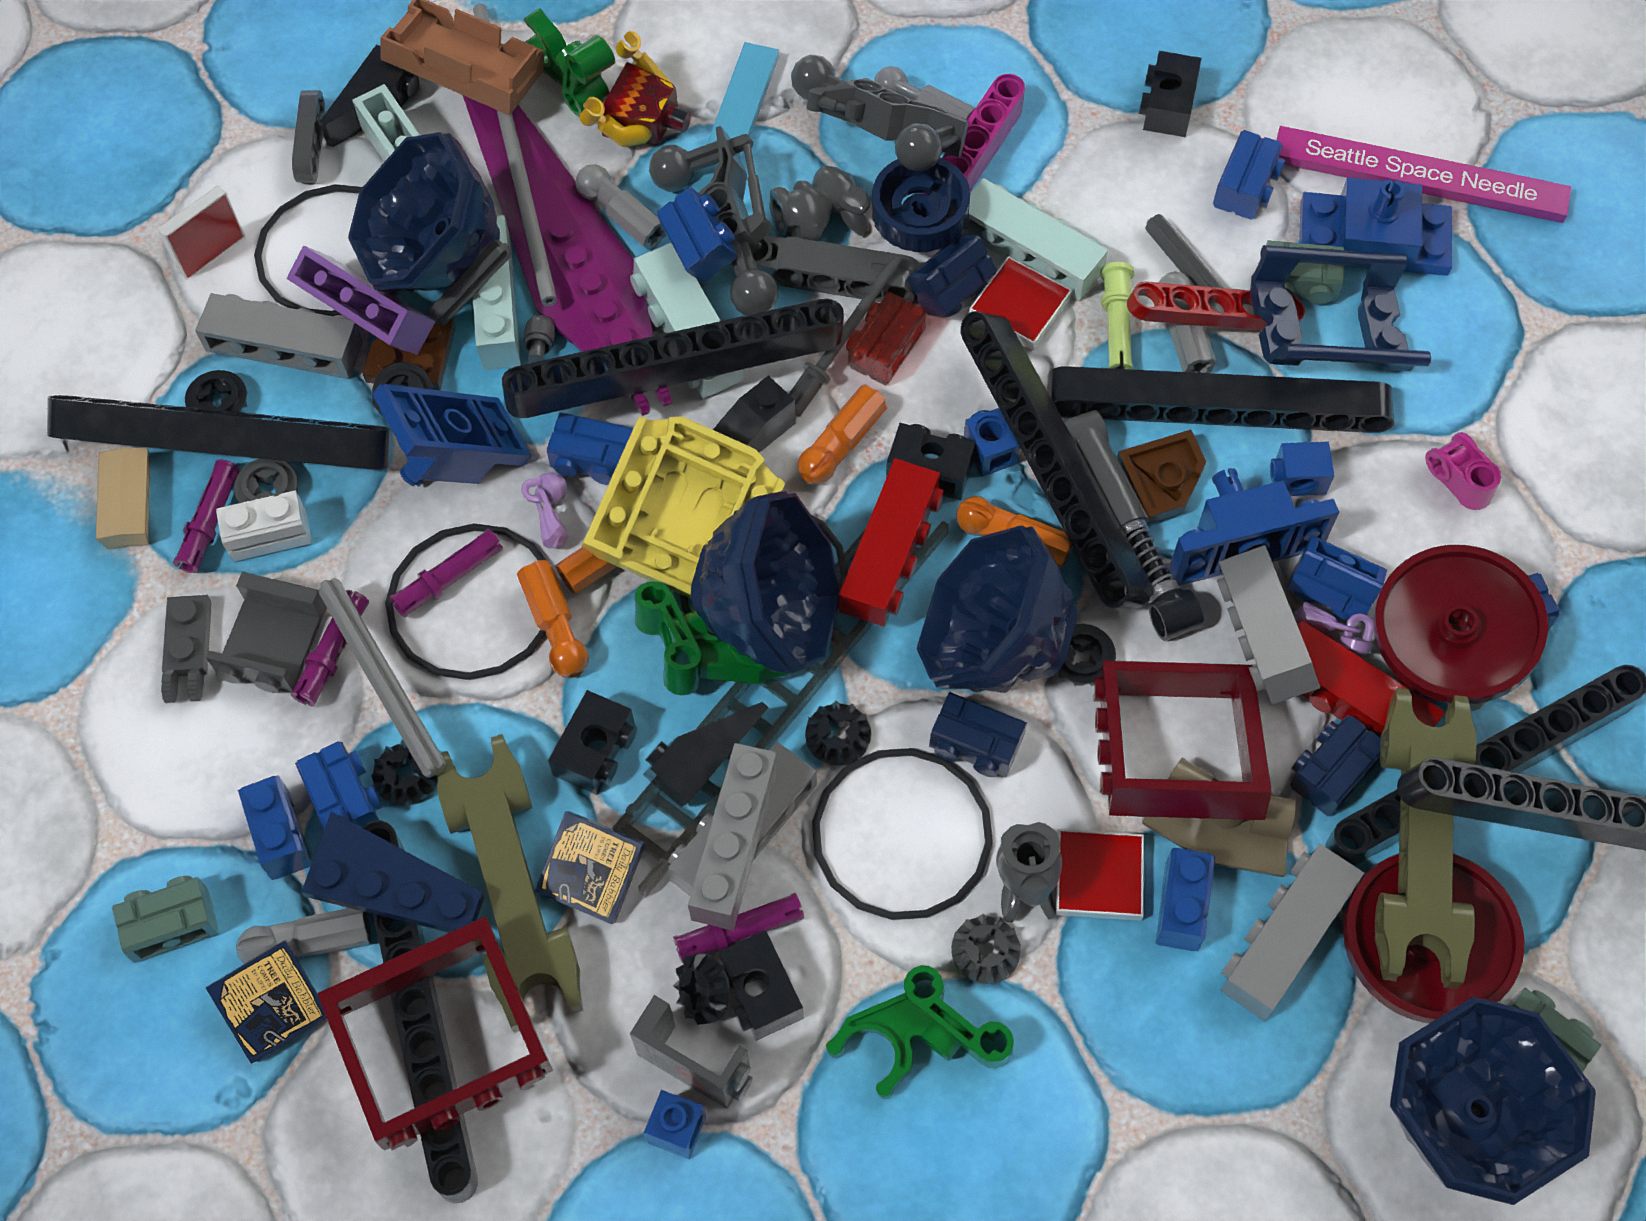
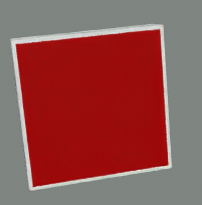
M219 185L213 187L157 229L178 272L186 280L245 237L228 195Z
M1008 256L969 308V313L979 311L1006 317L1021 344L1034 350L1071 299L1073 290Z
M1058 829L1059 852L1062 855L1063 865L1059 881L1056 885L1055 915L1142 921L1144 834Z

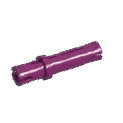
M216 460L191 522L188 521L183 529L185 536L173 560L174 566L178 567L180 565L179 569L182 571L197 573L208 544L214 542L217 534L215 528L218 522L216 509L225 506L234 481L240 472L239 467L234 466V463L230 461Z
M490 529L485 530L484 533L429 571L424 569L417 574L418 578L396 594L390 596V601L395 603L393 606L399 614L406 618L430 599L434 598L437 600L443 596V590L496 553L502 551L503 547L499 543V539Z
M346 590L361 616L368 606L369 600L357 591L353 593L352 590ZM333 617L315 651L308 654L305 660L307 665L290 694L296 701L304 705L308 703L311 707L315 706L329 677H334L338 669L336 663L347 645Z
M792 893L790 896L738 914L734 931L707 925L679 936H673L681 963L684 962V957L697 953H709L717 949L720 951L727 948L728 945L742 941L764 930L769 931L797 920H803L804 913L803 910L799 909L802 906L797 894Z

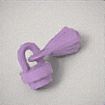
M553 472L544 473L539 478L526 480L522 484L521 491L523 497L529 502L536 503L539 512L543 546L560 549L564 546L569 535L566 532L565 526L558 518L557 513L552 509L551 504H557L566 497L567 486L561 475L557 476ZM538 486V488H536L535 494L531 495L529 493V488Z
M1305 602L1299 609L1294 611L1293 616L1297 626L1303 620L1320 632L1333 631L1335 628L1344 630V635L1340 637V645L1364 660L1367 653L1371 654L1374 622L1368 615L1361 613L1352 615L1347 624L1337 622L1336 618L1308 602ZM1358 621H1363L1366 625L1363 639L1352 637L1353 633H1361V629L1355 627Z

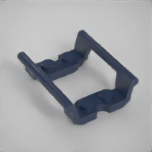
M1273 245L1262 246L1260 251L1261 259L1251 276L1250 296L1254 315L1263 318L1267 324L1260 332L1259 339L1263 358L1269 364L1298 366L1303 360L1371 363L1382 366L1383 370L1411 371L1415 366H1429L1431 353L1429 351L1409 350L1405 334H1402L1392 324L1400 316L1394 288L1407 265V256L1405 254ZM1298 263L1368 267L1366 278L1363 282L1361 303L1358 307V318L1365 348L1300 344L1302 342V333L1295 302L1292 295L1284 287V281Z

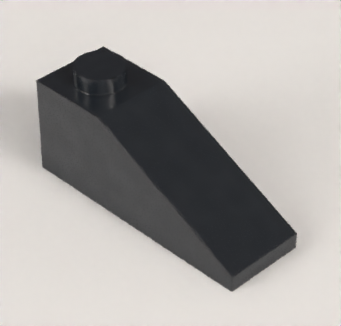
M376 44L319 122L327 145L335 147L363 131L357 117L353 99L385 84L402 108L408 98L416 93L420 83L419 77L381 60V48Z
M768 375L740 397L713 430L750 446L760 453L796 424L795 399Z
M760 702L678 736L668 745L661 741L645 759L650 764V767L643 775L678 806L683 807L692 800L732 752L734 743H739L767 710L768 706Z

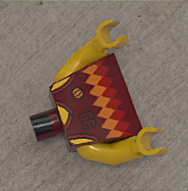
M628 31L624 35V39L631 48L624 41L620 40L616 44V52L622 58L627 59L631 57L633 62H626L604 104L596 97H589L583 104L585 109L580 113V121L586 126H592L596 123L602 136L610 138L621 147L641 144L655 146L660 144L668 128L685 133L690 124L691 112L678 108L676 87L646 52L641 53L639 51L641 46L640 36L634 31Z

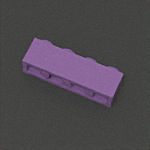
M304 245L286 278L387 344L418 355L435 323L434 320L389 292L376 291L368 279L333 257Z

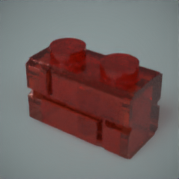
M891 292L887 293L880 303L875 301L867 311L865 317L866 324L862 330L855 329L847 341L846 350L848 351V365L850 368L865 376L869 375L871 379L885 386L888 385L926 329L927 312L925 309L911 302L907 303L905 299Z

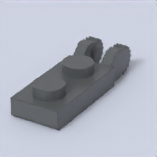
M208 595L167 597L162 660L163 674L161 680V696L165 703L176 702L179 676H187V694L190 701L202 700L204 675H207L208 671L206 656L209 651L212 606Z

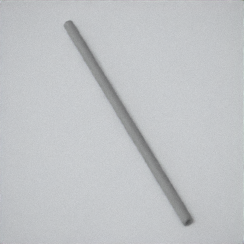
M484 4L475 5L473 7L474 16L490 23L487 7ZM497 110L541 301L544 306H553L556 304L557 298L512 113L508 115Z

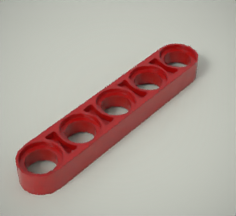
M1146 281L1138 283L1127 299L1129 312L1137 319L1143 321L1261 331L1267 326L1263 318L1249 314L1243 307V304L1253 307L1250 290ZM1142 295L1150 298L1155 307L1143 305L1139 301L1138 296ZM1292 295L1300 322L1305 314V308L1302 302ZM1178 298L1185 301L1190 310L1179 308L1173 299ZM1213 301L1221 305L1224 313L1214 311L1208 302Z

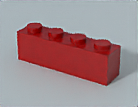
M894 458L840 590L839 612L883 627L886 626L890 614H898L904 592L899 590L903 580L910 581L914 574L918 560L917 557L913 556L917 545H925L931 528V523H928L927 519L931 511L938 512L943 499L944 490L939 488L940 472Z
M1301 620L1298 628L1320 685L1319 689L1302 695L1308 698L1310 703L1319 711L1331 713L1340 720H1343L1347 715H1351L1362 723L1368 731H1372L1381 738L1391 696L1396 688H1409ZM1409 689L1412 696V709L1416 718L1425 725L1435 727L1445 711Z

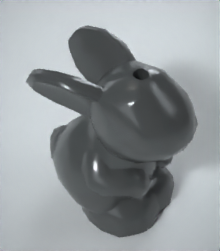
M821 167L815 173L812 184L808 181H797L792 192L783 187H776L770 190L769 207L772 220L782 236L788 235L790 237L818 241L829 223L831 214H838L844 223L859 236H864L867 233L868 225L864 214L870 208L868 193L862 187L856 186L850 173L837 167Z
M1045 823L1016 824L1004 832L1001 837V844L996 855V866L998 867L999 876L1004 883L1001 894V910L1003 918L1007 922L1014 921L1021 901L1029 906L1040 905L1048 919H1053L1055 908L1051 892L1059 881L1063 860L1059 852L1060 841L1058 833Z

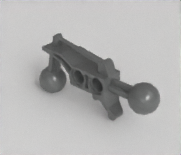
M810 54L795 63L791 72L792 87L798 95L807 100L806 108L809 111L822 112L850 122L885 141L896 140L895 154L900 164L909 171L923 172L931 169L938 162L942 152L957 158L961 157L968 128L967 120L940 107L909 99L868 78L851 81L841 80L835 77V69L823 56Z
M718 126L716 127L717 141L691 151H687L677 145L661 147L653 154L650 160L649 173L653 183L668 192L681 191L691 183L695 171L719 163L711 183L699 193L702 195L708 193L715 200L720 209V212L716 214L719 222H724L736 239L731 244L737 253V259L726 266L733 265L736 278L730 288L731 301L736 310L744 315L772 310L778 299V286L772 275L757 268L752 253L761 249L759 242L771 230V224L765 217L759 178L755 172L751 150L754 144L752 139L747 134L731 139L725 130ZM743 151H744V153H745V159H746L747 170H748V177H747V173H746L745 167H744V165H743L742 159H741L740 154H739L740 152H743ZM746 181H748L753 214L750 216L743 202ZM713 277L706 282H701L698 279L697 281L700 284V286L703 287L706 286L713 279Z

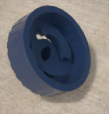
M939 158L938 162L931 169L919 172L909 171L897 159L883 168L876 177L872 189V219L877 231L893 246H897L905 251L918 253L932 252L953 243L966 228L970 207L969 184L964 174L949 161ZM913 193H926V194H930V195L914 194V195L908 197V198L904 201V203H903V205H902V200H903V198L906 197V196H908V195H910V194H913ZM902 210V214H897V211Z

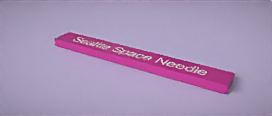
M1280 126L1276 140L1280 141L1283 145L1279 158L1285 159L1284 165L1346 178L1381 181L1391 179V182L1397 179L1402 183L1422 184V194L1563 223L1567 217L1571 186L1285 126Z

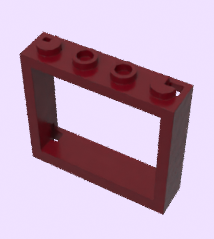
M1103 660L1101 677H1094L1093 701L1100 702L1101 708H1096L1095 732L1103 733V740H1098L1097 760L1098 765H1105L1106 772H1101L1100 793L1108 797L1109 816L1232 820L1266 819L1272 790L1257 689L1249 670L1253 665ZM1119 695L1231 698L1243 782L1126 778Z
M486 916L317 993L374 1141L384 1151L389 1148L395 1150L403 1145L409 1147L418 1140L417 1135L432 1128L435 1131L447 1129L461 1120V1114L476 1107L479 1111L489 1109L503 1100V1094L518 1087L520 1090L531 1089L535 1087L534 1083L546 1078L545 1075L553 1071ZM486 951L529 1051V1055L385 1122L344 1015Z

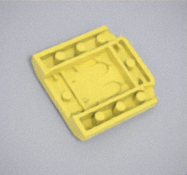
M683 416L656 420H646L647 417H638L582 543V547L599 559L649 581L661 582L670 590L691 599V585L703 546L713 537V532L748 500L760 495L780 492L783 490L785 483L780 477L777 479L764 463L765 459L756 449Z

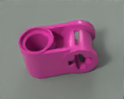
M1458 432L1451 438L1450 443L1440 449L1432 448L1425 455L1426 464L1430 472L1451 491L1460 504L1471 510H1481L1490 504L1502 478L1501 471L1477 447L1469 435Z

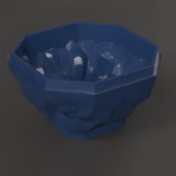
M437 132L406 137L361 188L348 239L369 283L373 285L376 291L394 292L406 290L412 292L416 289L432 291L452 287L494 240L500 239V230L497 225V215L491 195L480 174L471 164L461 144L450 133L443 134Z
M785 490L754 497L744 503L739 510L734 511V514L727 518L713 532V537L703 546L691 585L693 607L720 641L734 646L739 654L749 655L755 663L763 665L770 671L792 674L817 665L818 662L827 658L839 606L840 593L831 542L796 493L788 494Z
M1020 525L971 539L937 579L916 648L929 678L933 680L937 688L969 689L976 693L984 690L1006 693L1021 682H1030L1031 680L1050 677L1058 672L1064 664L1078 614L1077 607L1071 603L1074 593L1063 579L1060 567L1056 564L1053 554L1032 526L1026 528Z
M1471 997L1399 1042L1390 1108L1398 1119L1407 1140L1416 1148L1422 1160L1446 1188L1515 1205L1589 1157L1596 1091L1539 1013ZM1471 1106L1479 1111L1481 1118L1472 1113Z

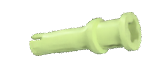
M1111 262L1104 265L1100 270L1101 279L1105 281V294L1101 297V304L1108 316V368L1118 369L1121 362V369H1133L1130 312L1127 308V299L1132 293L1131 279L1134 277V267L1126 262Z

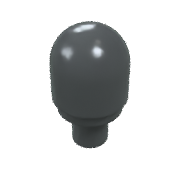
M535 315L526 323L523 342L525 348L529 351L528 360L530 363L544 360V354L548 353L554 345L555 325L547 316Z

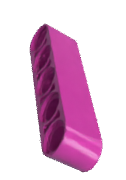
M1003 74L993 81L967 120L968 128L961 157L957 158L947 153L942 157V159L955 165L964 174L968 181L970 192L1021 116L1025 83L1017 75Z

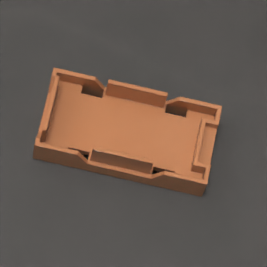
M412 0L408 5V12L394 28L389 27L380 37L381 60L508 115L513 112L543 73L545 50L514 37L510 38L505 44H502L501 27L459 9H455L453 19L447 8L428 0Z

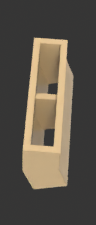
M119 448L99 452L96 540L106 549L148 545L150 456L148 448Z

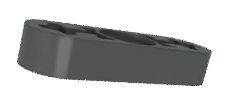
M302 90L300 92L292 153V171L296 182H316L318 178L323 136L319 122L325 115V102L321 90Z

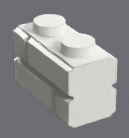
M296 490L282 493L278 496H269L216 509L221 541L233 562L312 544L307 513Z

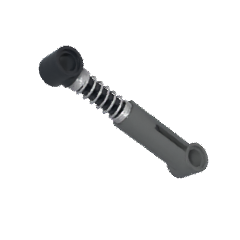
M1092 410L1064 420L1067 429L1151 582L1152 595L1150 600L1152 603L1149 604V615L1157 635L1161 640L1167 641L1201 628L1204 625V617L1198 599L1191 590L1181 589L1177 581L1172 579L1173 574H1168L1167 569L1169 565H1163L1164 556L1158 555L1159 547L1152 544L1154 538L1148 536L1150 531L1147 526L1149 518L1109 444L1108 432L1102 417L1096 410Z

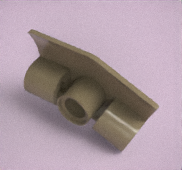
M1183 757L1179 760L1168 778L1170 780L1219 781L1215 779V776ZM1271 795L1265 820L1144 817L1142 824L1183 849L1215 855L1214 865L1284 877L1286 874L1287 842L1293 827L1296 800Z

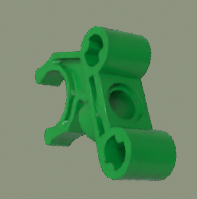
M541 8L524 17L526 25L535 33L534 36L525 42L545 50L543 72L562 86V96L570 110L580 117V113L585 109L583 104L589 97H596L604 102L610 92L601 74L615 64V56L607 42L599 35H595L583 44L580 41H574L566 45L558 28L548 19Z
M651 581L641 584L636 589L635 625L639 631L645 634L660 635L666 647L663 681L664 686L671 693L681 696L689 695L698 689L701 678L760 684L775 677L788 675V673L770 671L763 665L755 663L752 658L739 654L734 646L720 641L715 635H710L705 622L696 611L682 614L671 590L665 584Z
M921 965L914 967L907 973L904 979L905 993L847 1017L838 1033L826 1043L829 1055L833 1058H839L842 1056L847 1043L856 1035L869 1032L877 1033L887 1038L894 1048L895 1062L890 1074L877 1083L876 1091L882 1099H889L899 1083L912 1071L913 1052L911 1042L915 1038L921 1039L947 1061H950L961 1047L982 1065L995 1069L1003 1067L1010 1061L1013 1055L1014 1039L1007 1026L1000 1022H988L978 1029L943 1001L944 984L938 971L930 966ZM922 980L931 981L934 994L928 998L917 997L915 986L917 982ZM999 1036L1006 1043V1048L1002 1053L993 1050L990 1054H987L981 1047L986 1037L993 1041Z

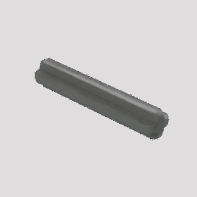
M1157 214L1148 219L1145 227L1146 231L1180 272L1192 281L1194 286L1224 288L1163 215Z
M494 240L463 273L461 278L452 287H449L429 308L430 319L441 326H445L510 259L511 252L509 246L499 240Z

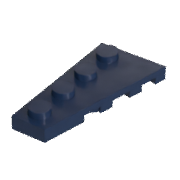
M332 811L301 891L307 898L448 933L476 921L484 900V895L481 891Z

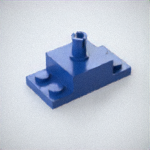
M1347 177L1341 195L1303 192L1300 204L1299 243L1344 247V250L1405 254L1407 256V265L1403 272L1448 276L1452 269V206L1422 203V184L1402 183L1397 179L1391 182V179L1381 181Z
M380 384L372 394L381 410L382 416L394 433L399 447L409 460L400 469V475L411 486L417 485L419 487L424 480L478 484L495 464L524 466L532 457L498 397L390 384Z
M1228 469L1229 477H1227L1225 470H1222L1212 477L1219 497L1207 499L1197 529L1188 531L1178 538L1168 574H1173L1172 579L1177 581L1178 586L1220 576L1223 573L1219 561L1264 545L1272 562L1302 555L1312 535L1327 541L1340 513L1334 498L1321 502L1316 499L1308 500L1295 508L1284 480L1243 490L1236 469Z

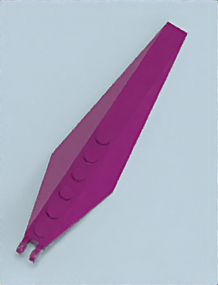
M462 95L502 213L505 215L507 227L536 312L539 315L549 317L553 321L555 329L580 352L654 336L644 295L639 297L636 294L630 280V276L633 275L634 259L591 201L579 194L574 178L521 107L517 105L512 115L557 302L553 306H544L542 304L497 110ZM667 387L654 389L659 402L664 407L672 404L671 394ZM644 392L627 395L628 399L632 398L641 416L650 413V405L646 396L643 395Z

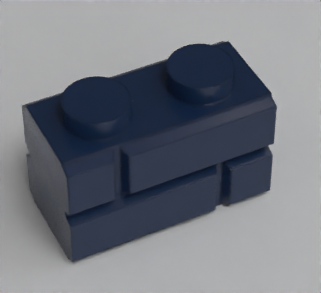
M960 235L953 243L942 248L907 277V281L911 285L914 294L918 296L917 300L924 313L944 318L955 315L962 309L961 303L969 296L981 293L988 284L987 281L996 274L998 270L991 257L987 255L988 251L981 237L978 235Z
M949 692L932 728L929 747L934 748L935 754L944 760L956 762L959 758L974 764L973 768L984 776L996 777L999 774L1007 777L1024 738L1027 722Z
M1347 715L1339 725L1331 721L1316 739L1321 743L1320 747L1313 754L1306 749L1291 768L1296 772L1290 784L1291 788L1304 799L1310 800L1312 805L1323 814L1330 817L1380 760L1381 738L1372 731H1368L1362 723L1351 715Z

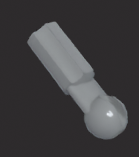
M889 66L883 68L874 78V82L909 99L940 107L965 120H968L975 110V107L929 84L921 90L910 85L905 73L898 67Z
M593 164L586 165L579 170L576 176V189L583 198L589 201H596L606 210V215L647 250L658 246L659 242L666 236V232L655 214L627 190L622 191L611 181V176L605 168Z
M1177 271L1167 273L1159 281V283L1193 285L1192 281L1185 274ZM1178 298L1173 299L1179 308L1190 310L1185 301ZM1169 323L1168 327L1182 371L1211 373L1213 367L1217 365V361L1206 327Z
M346 908L302 917L295 921L271 926H252L244 930L238 938L236 951L238 958L243 964L283 940L287 941L296 958L325 954L371 944L370 924L366 912Z

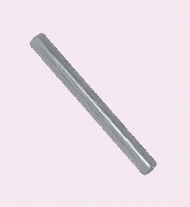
M336 578L324 580L319 588V595L418 767L427 778L434 775L438 776L446 766L441 753L340 580Z

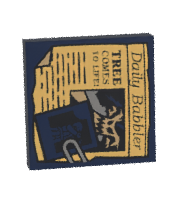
M565 811L534 892L607 923L614 924L619 916L646 843L571 811Z
M286 940L206 986L207 992L251 1064L326 1019L317 991Z

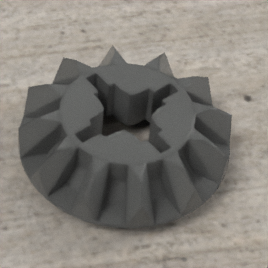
M260 458L250 462L239 472L234 484L235 496L239 503L269 496H278L279 494L295 490L298 493V477L294 469L287 462ZM259 480L267 485L273 483L276 493L262 492L257 481Z
M982 914L970 920L966 919L954 933L951 953L955 966L966 978L981 984H993L1006 979L1016 969L1020 959L1021 944L1016 935L1015 928H1011L1001 917L994 918ZM992 934L994 935L993 948L999 952L996 955L989 953L980 964L978 963L980 948L974 945V942L984 943L986 938H989Z

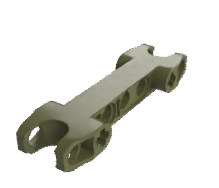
M1396 688L1391 696L1385 727L1381 734L1380 764L1382 768L1401 770L1402 775L1428 758H1442L1475 765L1476 730L1472 721L1469 700L1466 696L1454 695L1453 701L1448 704L1445 725L1442 727H1431L1420 722L1413 713L1412 696L1409 689ZM1401 798L1398 895L1380 893L1375 913L1374 940L1378 949L1383 980L1397 981L1398 976L1402 975L1403 968L1405 967L1407 947L1420 945L1431 950L1438 958L1441 968V982L1444 988L1458 989L1464 983L1468 958L1474 942L1475 917L1472 904L1452 902L1453 815L1415 809L1404 803Z
M503 734L491 737L494 761L487 773L477 778H466L458 774L448 751L442 752L441 755L446 762V766L443 768V772L438 775L437 792L446 824L451 834L468 828L471 830L503 946L501 951L523 1001L531 988L539 984L548 983L555 985L562 991L571 1014L583 1011L580 990V967L568 928L564 927L549 933L546 932L534 892L535 890L513 814L532 809L533 807L520 766L512 756ZM483 953V961L490 987L502 1005L514 1033L519 1032L520 1030L487 953Z

